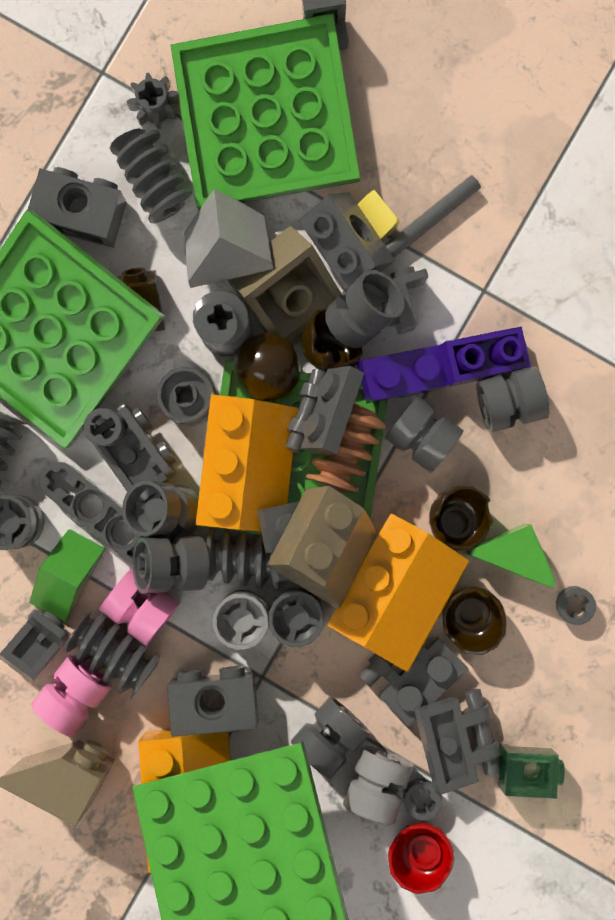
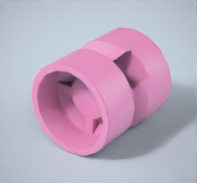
M131 568L104 600L99 611L117 625L124 622L128 624L127 633L146 647L169 620L180 602L167 592L140 593L135 584L133 568Z
M69 655L54 673L55 684H46L31 703L34 712L46 724L68 737H74L89 719L88 708H97L112 689L110 683L105 684L103 682L104 676L99 671L94 674L89 671L90 664L85 661L82 663L77 662L76 656Z

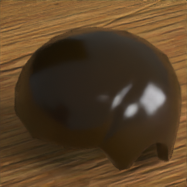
M327 308L317 310L308 321L302 334L301 349L306 359L315 368L326 373L328 369L346 366L355 368L363 356L362 348H352L338 341L330 332L326 323L325 312Z
M268 332L248 338L237 349L233 359L235 363L233 367L238 380L247 388L252 397L275 400L290 393L299 382L301 365L294 347L283 336Z
M454 486L440 493L431 504L429 511V525L433 536L454 551L471 550L481 544L490 530L489 527L493 524L488 506L490 502L489 497L474 486Z
M469 586L458 590L451 595L442 611L444 633L462 653L484 655L497 648L506 635L507 617L501 601L483 587Z

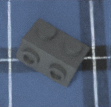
M124 403L117 408V413L121 416L125 425L122 439L116 445L110 447H101L94 443L93 445L126 491L141 481L165 483L177 474L172 467V464L177 462L175 456L163 441L158 444L154 442L147 432L153 426L139 407L132 410ZM106 420L99 427L94 428L95 435L102 434L106 438L111 437L114 432L110 428H115L114 420Z

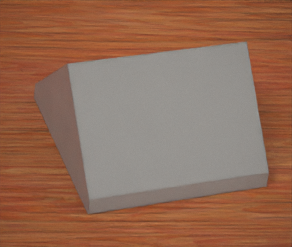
M213 189L184 232L190 288L273 270L264 214Z

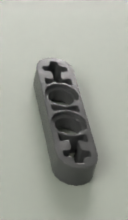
M52 462L46 465L39 475V485L44 494L133 565V555L130 551L134 549L137 540L144 536H137L135 534L133 541L126 545L120 544L114 539L113 528L115 524L124 520L122 505L74 466L65 462ZM66 470L68 474L65 480L73 488L78 489L81 482L85 485V488L75 494L71 505L66 501V499L72 496L69 491L64 488L53 490L52 486L55 482L51 478L53 472L63 473ZM91 494L98 496L103 503L101 514L93 519L86 517L81 511L82 500Z

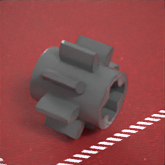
M148 72L145 79L139 84L133 82L130 84L136 98L127 100V105L130 111H139L136 117L139 125L142 126L149 121L155 123L157 129H161V122L165 121L168 117L176 119V114L171 104L178 103L179 96L177 91L168 92L170 82L167 76L159 81L152 78ZM157 97V104L149 106L151 103L150 98Z

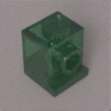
M500 744L501 755L499 757L501 772L499 773L498 786L505 796L557 799L558 785L562 786L564 783L565 768L563 760L559 759V755L552 748L518 747ZM526 763H536V770L533 774H524V765Z

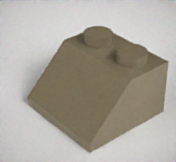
M289 226L269 242L273 270L237 277L227 281L265 332L283 336L294 346L302 339L304 328L317 310L328 308L341 292L313 245L294 228Z
M331 486L309 488L305 490L267 566L332 606L341 608L377 535V531L363 507Z
M78 740L22 758L0 777V787L76 827L92 805L115 759L107 755L108 750L102 745L87 740L85 743Z

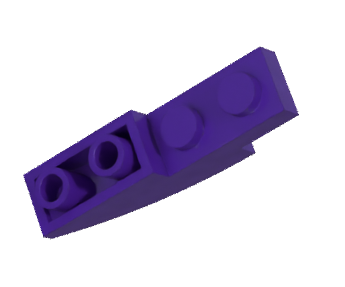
M521 326L449 340L440 345L359 361L357 366L358 370L364 373L361 383L366 404L397 397L404 398L511 373L529 368L531 363Z

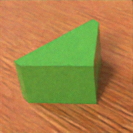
M522 524L489 538L467 553V555L544 586L553 588L555 583V577L531 524Z
M68 529L39 567L29 603L67 622L106 548Z

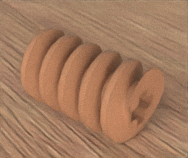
M354 403L337 455H326L327 459L314 458L312 465L321 473L320 475L307 474L306 478L323 486L329 485L343 494L344 492H358L359 487L350 478L351 476H365L366 472L357 462L358 460H372L373 456L364 449L365 444L378 445L380 441L371 433V430L385 429L386 424L377 417L376 413Z

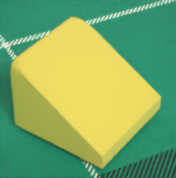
M372 190L358 203V206L381 240L398 228L399 219L375 190Z

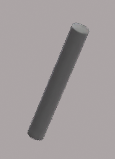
M470 175L389 240L385 246L393 258L481 188L478 180Z

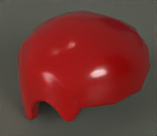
M426 822L407 825L396 835L388 851L390 874L401 888L415 894L429 893L440 889L450 875L455 861L451 840L441 828Z

